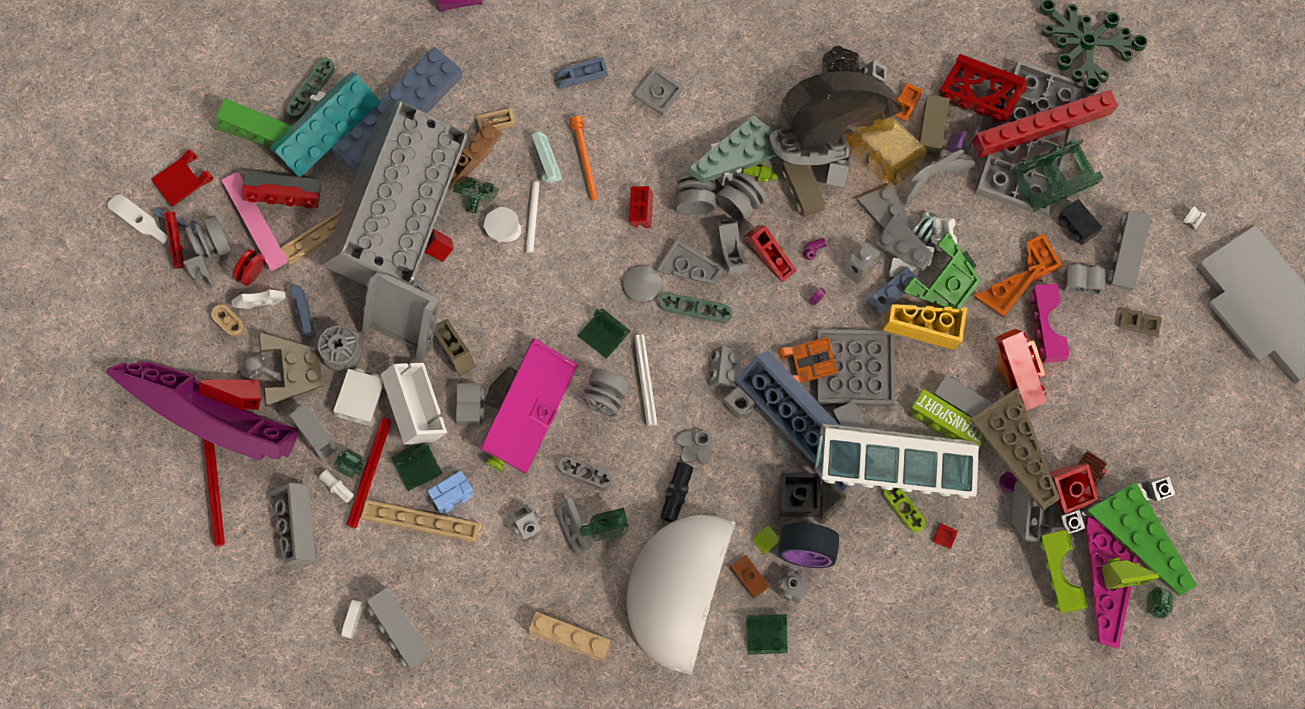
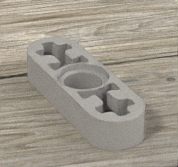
M563 457L559 461V471L565 476L601 490L608 489L612 485V476L605 470L571 457ZM567 462H570V465L573 468H576V465L580 466L577 468L575 475L573 474V469L568 468L566 471L564 470V466L562 464H567ZM582 469H589L591 475L588 478H582L580 476ZM594 472H598L596 474L597 477L603 478V476H606L609 482H604L602 485L599 479L595 478L594 482L591 480L594 477Z

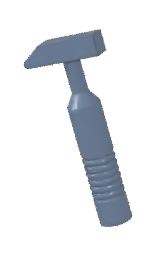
M156 208L154 215L164 219L163 214L166 212ZM176 217L177 226H190L192 231L195 229L194 224L197 223L196 221L192 220L189 225Z

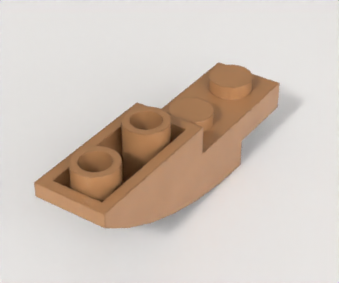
M487 122L465 149L462 150L449 184L451 188L464 180L493 151L491 148L503 135L491 123Z

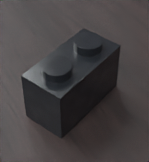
M1079 199L1064 208L1058 216L1060 225L1063 228H1067L1071 232L1072 239L1081 245L1099 234L1102 229L1101 224Z

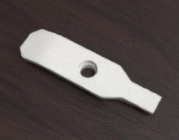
M114 195L108 202V208L140 233L151 235L162 244L168 240L167 234L157 227L155 220L123 195ZM141 217L142 221L137 223L136 219Z

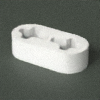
M352 600L342 629L343 637L353 638L363 608V602Z

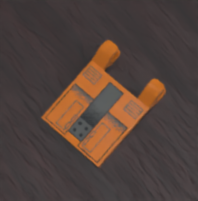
M828 337L778 350L781 359L794 357L798 375L793 377L799 383L838 373Z

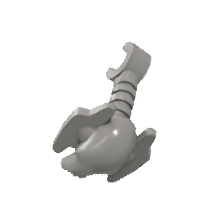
M252 353L244 361L243 367L246 371L242 372V376L252 379L253 376L258 374V371H261V373L273 378L274 381L283 383L282 373L262 365L261 360L265 359L264 353Z

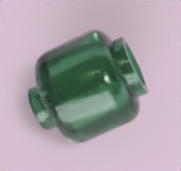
M346 449L344 452L340 451L334 462L336 470L350 478L355 473L359 475L364 467V464L361 463L362 456L350 449Z
M1163 587L1154 588V590L1147 594V611L1156 618L1167 617L1173 611V594Z

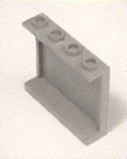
M376 272L374 276L369 277L366 284L368 291L364 297L366 304L363 307L364 317L361 320V334L364 335L369 327L416 349L415 360L422 363L431 351L440 299L388 274Z

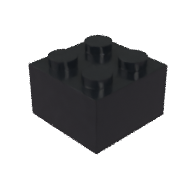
M781 473L779 478V517H819L821 513V477L815 473Z

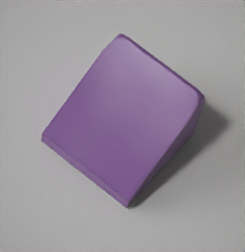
M962 131L952 134L945 150L952 153L959 151L964 142L966 132Z

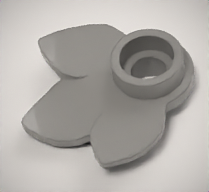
M699 430L696 433L686 431L676 438L675 441L684 447L681 454L683 462H691L698 458L704 464L710 459L712 437L709 432L705 430ZM704 437L706 441L704 443H700L699 438Z

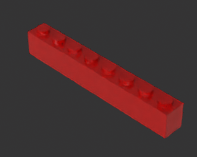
M1108 90L979 132L972 140V144L978 158L1111 115L1118 107L1112 91Z

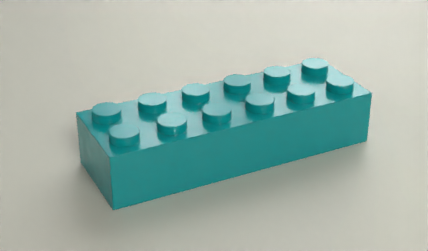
M350 72L269 148L294 175L301 177L381 101L356 73Z

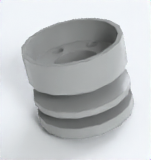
M688 172L678 175L677 192L679 194L677 195V210L686 215H705L716 210L715 179L701 183Z
M740 172L730 181V186H725L716 195L720 206L729 215L737 209L738 211L732 217H735L736 221L744 223L753 214V209H758L760 204L766 201L767 197L754 179Z
M216 215L204 220L206 229L202 230L199 224L196 223L194 225L197 232L193 233L190 226L186 227L187 240L196 257L202 255L205 260L203 254L207 253L209 259L212 260V250L214 249L220 256L232 251Z
M337 325L331 326L320 335L318 351L327 368L337 373H345L348 369L353 370L356 368L362 357V349L354 331L346 326Z
M595 368L588 380L591 386L584 388L585 393L581 395L580 401L598 413L612 417L617 416L618 408L622 404L619 399L625 398L630 384L622 377L610 371Z

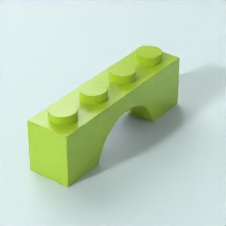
M1068 529L1042 535L1040 544L1042 551H1046L1047 559H1045L1047 570L1051 571L1052 578H1050L1052 590L1056 591L1057 598H1055V604L1057 609H1060L1061 614L1085 609L1088 606L1083 587L1071 584L1062 572L1063 558L1067 552L1073 549Z

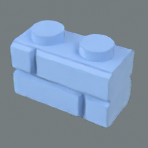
M461 470L427 490L440 513L452 511L455 508V504L460 501L462 503L467 502L472 498L471 495L474 494L471 485Z

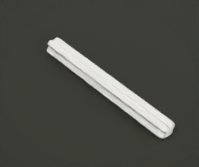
M643 334L634 336L646 424L647 426L657 425L645 338Z

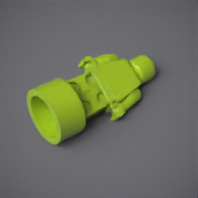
M764 164L761 167L755 165L742 170V173L748 176L758 177V182H768L769 179L776 181L778 179L777 174H771V168Z

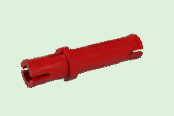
M174 211L166 212L163 216L169 241L168 252L171 253L173 268L181 269L185 267L182 254L184 248L180 243L176 213Z

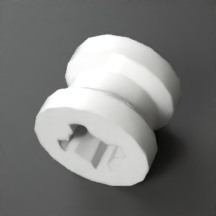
M1194 206L1183 222L1186 224L1190 223L1194 229H1197L1207 214L1199 212Z

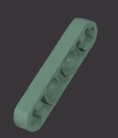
M323 58L317 63L288 103L286 111L290 118H301L311 105L310 98L303 100L301 95L308 92L316 96L334 73L335 67L331 59ZM329 64L330 69H327V68H326V69L323 71V67H322V66H323V65H324V66H327V65ZM314 78L321 80L319 85H312L311 81ZM297 106H298L299 112H296V111H295V112L293 113L291 109H292V108L296 109Z
M665 293L660 297V308L666 312L719 323H727L732 318V309L725 304L671 293ZM667 298L671 299V303H676V300H679L678 309L675 308L676 304H669V306H665V302L663 301H666ZM684 302H688L692 305V308L685 311L681 308V305ZM707 306L711 311L709 314L704 315L700 312V308ZM714 308H716V312L719 313H715V316H712ZM723 310H726V314H729L725 315V318H722L720 314Z

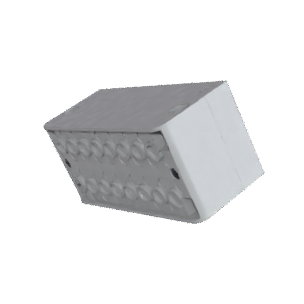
M400 100L382 112L375 125L321 266L365 286L369 277L374 276L376 272L388 274L411 285L468 134Z

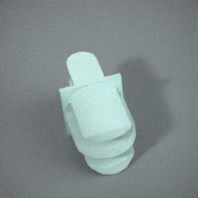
M929 212L924 213L921 221L914 227L912 232L916 234L921 229L918 238L922 239L927 234L924 242H927L934 235L933 219L936 217H931Z

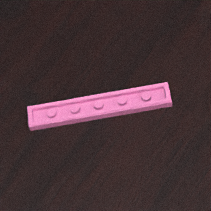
M239 172L222 179L226 190L261 254L265 257L270 270L273 271L288 263L256 203L243 200L242 189L244 181Z

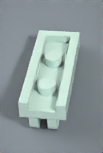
M538 131L533 133L532 137L546 172L543 174L542 180L547 183L561 180L562 176L547 136Z

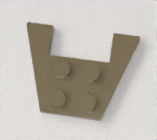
M264 333L259 334L260 352H280L283 387L264 388L265 407L322 387L320 358L317 348Z

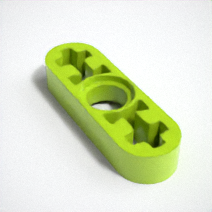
M893 487V489L897 490L895 495L899 499L895 504V496H889V490L884 489V498L907 528L914 533L922 531L925 526V519L905 492L900 490V488ZM899 504H908L910 510L906 513L901 512ZM912 511L915 513L912 515L914 520L921 521L919 524V528L918 526H912L913 520L911 519V517H909L908 519L905 518L912 513Z

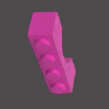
M1058 284L1034 286L1030 293V303L1034 304L1035 308L1033 310V321L1037 322L1038 326L1035 333L1036 339H1040L1041 344L1038 348L1039 357L1043 358L1044 363L1067 361L1070 356L1067 337L1055 333L1048 321L1049 312L1057 308L1060 303Z

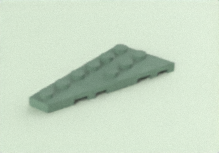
M753 115L690 166L688 173L701 183L720 178L722 174L728 172L731 174L736 172L737 169H746L764 163L767 159L773 157L779 158L770 144V134L774 130Z

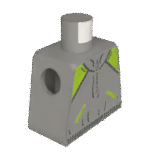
M864 242L848 260L843 273L858 285L881 260V253L868 242Z

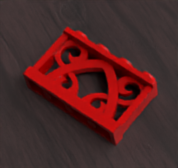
M959 53L956 63L940 87L939 92L941 97L950 98L949 103H955L963 109L973 110L980 116L986 115L991 117L996 122L1007 123L1022 93L1024 94L1027 84L1026 79ZM960 70H963V78H956ZM986 79L989 80L991 90L994 93L976 98L970 84L975 85L982 83ZM955 83H963V85L955 87V89H960L959 93L950 90V87ZM996 83L1001 85L998 87V89L1000 90H997L994 85ZM1012 90H1015L1012 97L1009 99L1006 95ZM1001 98L1007 103L1006 107L1002 110L994 107L996 104L1001 106V101L999 100Z

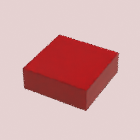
M940 523L932 542L951 549L958 530Z

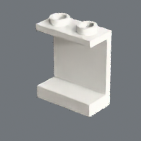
M356 368L354 370L348 369L333 411L335 416L373 427L375 421L373 415L382 388H385L381 375L365 374V371Z

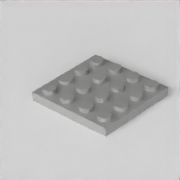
M818 329L817 340L825 337L829 338L838 373L817 379V402L820 405H845L854 401L856 405L895 406L894 333L878 330Z

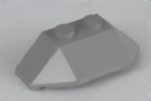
M1017 481L1014 487L1011 523L1022 539L1038 544L1042 539V535L1048 534L1052 530L1054 503L1042 511L1021 483Z

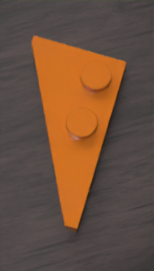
M1042 263L1033 265L1028 270L1012 275L981 293L977 292L974 298L1005 318L1044 268V265Z

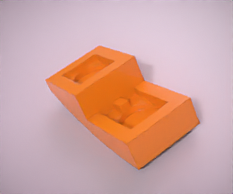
M906 82L890 114L907 122L923 90Z

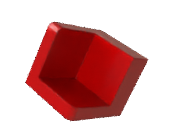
M433 228L424 252L443 262L454 249L452 239Z

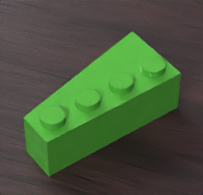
M224 98L215 121L216 130L268 147L292 127Z

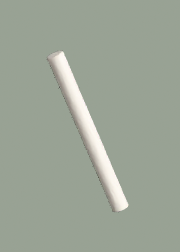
M537 181L532 182L526 253H533L540 184Z

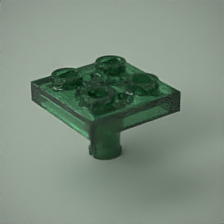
M466 177V179L463 178L454 185L453 192L469 196L465 210L477 213L479 200L490 202L498 195L499 188L494 187L492 183L476 182L477 179Z

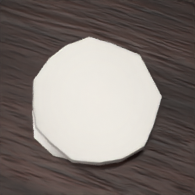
M499 207L487 214L483 228L491 239L497 240L499 243L511 242L520 236L521 225L519 224L518 215L513 210Z

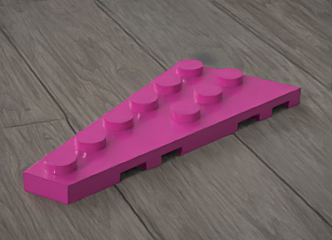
M1086 517L1085 528L1097 643L1117 649L1120 645L1132 586L1106 590L1101 566L1108 564V560L1120 558V561L1128 560L1136 564L1137 558L1117 541L1110 531L1103 528L1099 521Z

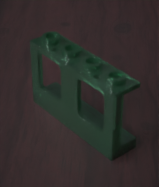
M1083 139L1078 141L1071 140L1065 144V147L1053 148L1047 155L1040 154L1034 157L1031 162L1024 161L1017 165L1013 175L1034 212L1095 186L1104 178L1101 171L1094 172L1080 145ZM1068 153L1074 154L1083 170L1082 175L1071 180L1064 178L1055 162V159ZM1041 167L1052 187L1036 195L1032 192L1023 174L1034 168Z

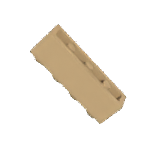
M539 612L535 613L529 627L530 635L603 663L611 646V640Z

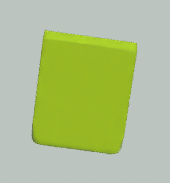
M767 525L752 540L765 555L779 544L780 538Z

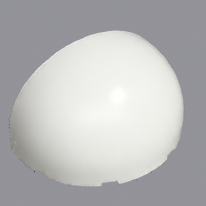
M709 515L684 517L660 529L649 539L638 554L627 586V616L632 633L640 647L660 665L685 674H693L705 622L736 522Z

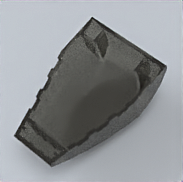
M834 71L802 80L789 90L782 100L780 107L781 113L801 151L838 141L843 138L842 135L848 132L853 134L858 132L857 128L864 125L869 127L874 124L873 121L879 118L885 120L903 111L902 105L889 86L872 76L852 71Z

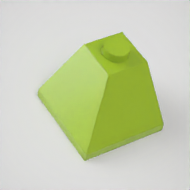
M1120 558L1110 559L1108 564L1101 566L1106 590L1143 585L1159 578L1157 573L1128 560L1120 561Z

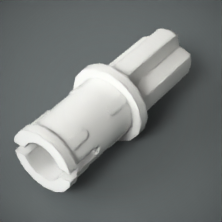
M325 470L319 476V480L330 488V492L338 495L345 503L350 502L354 497L353 493L342 484V480L336 479L328 470Z

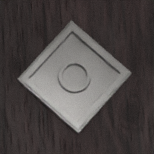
M654 68L633 94V97L664 116L682 93L684 86Z

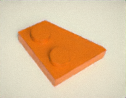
M1044 233L1027 241L1028 268L1040 263L1044 265V268L1034 281L1062 267V263Z

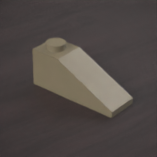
M446 319L435 325L434 335L459 376L475 368L476 365L470 351L449 320Z

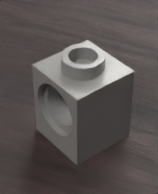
M739 386L724 399V405L739 420L743 417H749L754 411L753 400ZM743 402L745 407L738 408L735 403Z

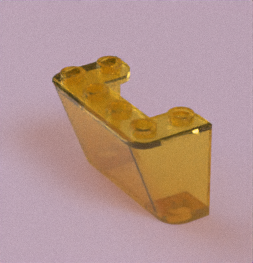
M874 104L843 126V134L849 147H856L858 145L861 150L867 151L874 162H879L883 166L882 176L884 180L888 183L891 182L894 186L926 159V148L877 104Z

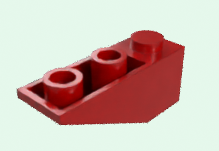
M200 380L198 394L238 410H259L261 402L259 380Z

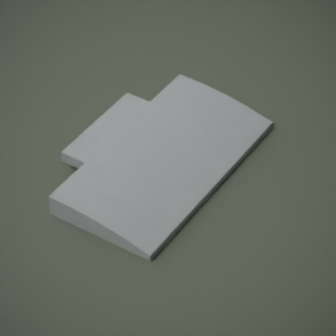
M1018 60L1012 74L1025 78L1027 89L1024 94L1022 93L1007 123L1083 99L1086 92L1084 83L1075 82L1065 76ZM989 88L986 96L991 95L994 92ZM1012 90L1006 96L1010 99L1015 90ZM1001 98L999 99L1001 106L996 104L994 107L1002 110L1006 107L1007 103ZM986 115L979 116L972 140L979 132L1007 123L996 122ZM1075 127L978 158L971 141L967 155L984 161L974 194L1028 211L1048 215Z
M1255 225L1201 261L1197 267L1220 294L1210 301V307L1257 363L1271 354L1294 383L1297 384L1305 378V283Z

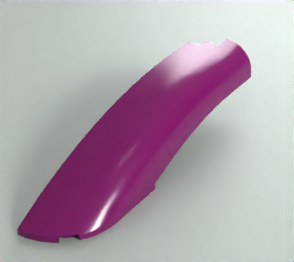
M137 361V364L131 363L128 365L126 362L120 363L107 369V374L149 408L179 427L213 444L257 460H261L265 456L272 459H280L282 456L288 457L293 450L298 429L262 418L246 410H238L198 394L200 382L195 379V375L161 364Z

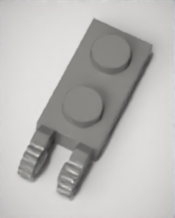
M568 498L555 509L576 555H582L593 544L590 537L586 535L585 528H580V525H583L573 499Z

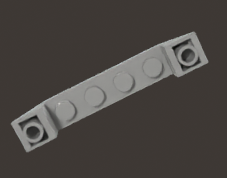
M1169 476L1137 482L1147 501H1160L1175 495ZM1124 488L1099 496V501L1068 514H1062L1060 518L1064 530L1068 529L1069 534L1085 529V518L1095 519L1086 510Z

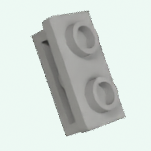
M726 346L713 349L710 355L711 366L708 373V385L715 386L718 384L730 389H736L738 387L736 380L739 377L742 352Z

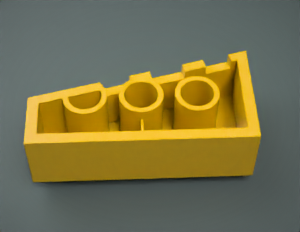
M892 304L885 313L882 330L955 350L962 343L967 308H933V306L916 307V305Z

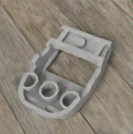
M835 124V127L827 128L824 125H816V128H806V125H798V129L795 130L786 127L775 130L770 134V144L773 151L780 158L792 164L823 165L849 157L850 147L839 124ZM824 139L828 148L827 153L818 154L815 151L809 152L808 155L803 142Z

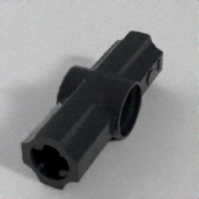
M677 463L672 482L669 483L667 488L666 501L660 517L665 521L672 523L678 520L682 504L685 503V497L689 489L688 484L694 468L689 464Z

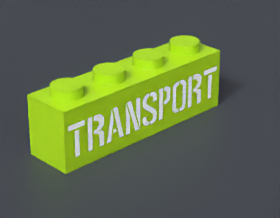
M923 389L910 410L914 419L919 422L923 420L929 424L930 429L935 432L941 431L945 434L946 438L974 441L979 448L985 440L970 422L971 417Z

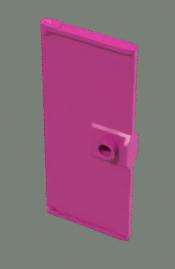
M533 338L480 449L526 474L549 426L555 418L557 408L578 364Z

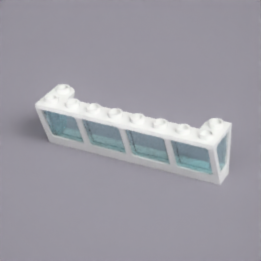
M822 424L814 470L827 483L842 481L845 485L860 483L862 486L869 488L878 485L887 490H893V487L905 492H912L913 489L919 490V492L924 494L938 492L942 496L957 494L961 498L976 497L979 446L974 441Z

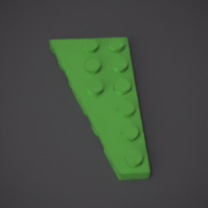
M1136 482L1086 510L1090 516L1092 515L1099 521L1103 528L1110 531L1114 538L1127 550L1143 561L1149 570L1157 573L1161 580L1178 596L1197 586Z

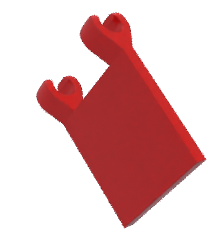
M192 149L187 150L180 159L151 179L171 207L202 185L213 181V176L208 170L204 171L197 178L188 167V163L197 159V155Z

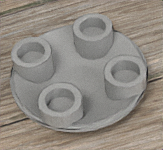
M637 266L626 274L623 283L624 290L630 299L639 302L649 301L656 298L660 292L661 278L654 269L648 266Z

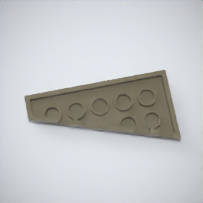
M1018 388L971 418L970 422L1042 511L1059 500V495L1046 466L1047 463L1041 453V447L1032 423L1029 421Z

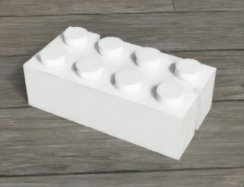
M407 363L393 364L381 373L404 445L434 443L447 433L442 417H438L429 425L427 424L441 414L424 363H410L409 365Z

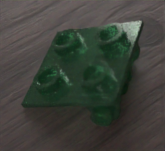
M601 308L593 313L594 317L577 336L607 359L631 330Z
M428 443L416 444L391 457L408 491L443 474Z
M787 614L747 615L748 655L788 653Z

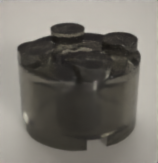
M834 46L832 50L823 55L822 78L825 85L834 89H841V86L849 88L857 83L859 72L858 53L844 49L841 46Z

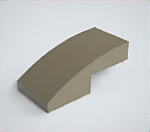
M1123 309L1120 328L1159 337L1162 317L1144 315L1142 311Z

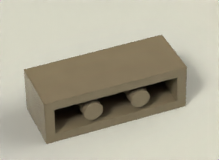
M933 95L927 96L918 152L940 155L941 150H945L947 139H944V133H948L949 122H946L947 116L950 117L952 106L949 105L950 98Z
M787 161L783 162L782 170H780L781 176L789 184L787 187L788 192L796 200L795 207L797 212H801L802 216L806 217L824 210L825 201L809 166L792 164Z

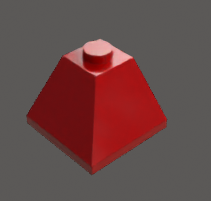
M1089 464L1062 467L1049 472L1059 495V500L1055 503L1064 515L1099 501Z

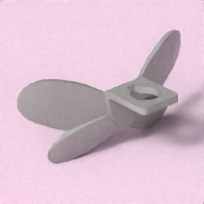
M959 150L937 162L930 155L916 162L915 165L920 172L912 179V182H917L909 192L906 204L911 203L930 176L939 171L960 172L969 170L975 166V161L971 159H957L964 153V150ZM925 162L931 163L926 168H922V165Z

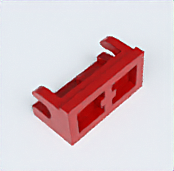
M632 186L630 192L629 223H632L635 228H638V225L651 228L653 192L649 186Z

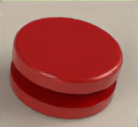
M248 249L236 263L232 273L233 279L236 281L241 280V284L244 286L251 285L260 274L265 263V257L261 254L256 255V251L253 249Z

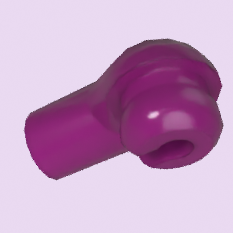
M825 238L807 243L803 252L807 260L815 258L817 249L827 247Z

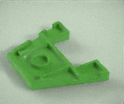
M946 232L936 246L950 256V260L929 288L912 277L902 291L943 307L960 309L980 283V279L961 253V249L954 242L952 235Z

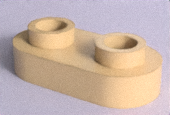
M220 304L212 309V319L228 336L236 338L243 334L245 329L243 322L226 305ZM224 313L225 317L219 318V315ZM233 326H238L236 331H232Z

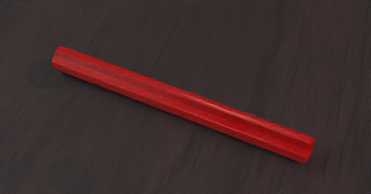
M381 418L346 523L350 528H357L365 499L367 498L391 425V420L387 418Z
M202 439L213 544L215 546L225 545L215 445Z

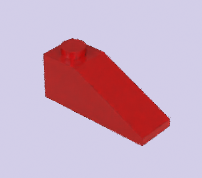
M757 225L743 236L754 253L782 282L797 271L765 225Z

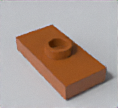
M747 555L730 566L753 598H756L770 587Z

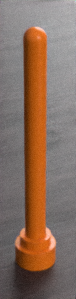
M574 116L569 119V124L576 134L590 199L595 201L597 199V192L582 132L584 120L582 116Z

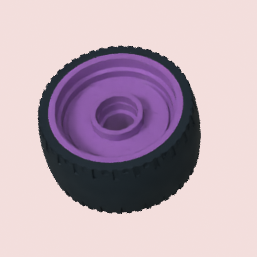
M804 522L789 523L782 528L778 555L782 560L794 565L809 568H828L835 565L839 549V535L831 528L818 524Z

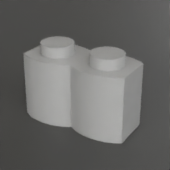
M1080 263L1068 265L1065 269L1064 291L1102 295L1105 291L1106 269L1101 268L1099 265H1091L1089 267L1082 266Z
M457 384L456 421L458 425H481V419H485V408H481V401H485V389H482L481 384Z

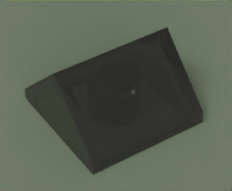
M824 479L821 481L820 524H825L842 508L847 497L834 483L824 482Z

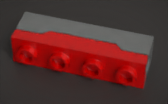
M245 171L242 189L243 200L251 203L264 202L270 205L283 204L289 207L319 208L321 179Z

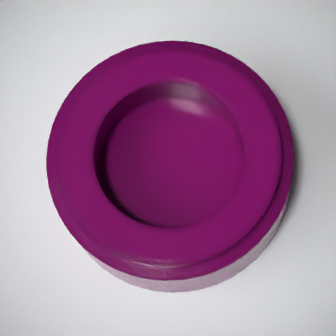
M822 287L819 288L809 299V302L812 305H816L825 296L826 291Z
M1007 472L1000 477L999 486L1005 492H1013L1018 480L1011 472Z

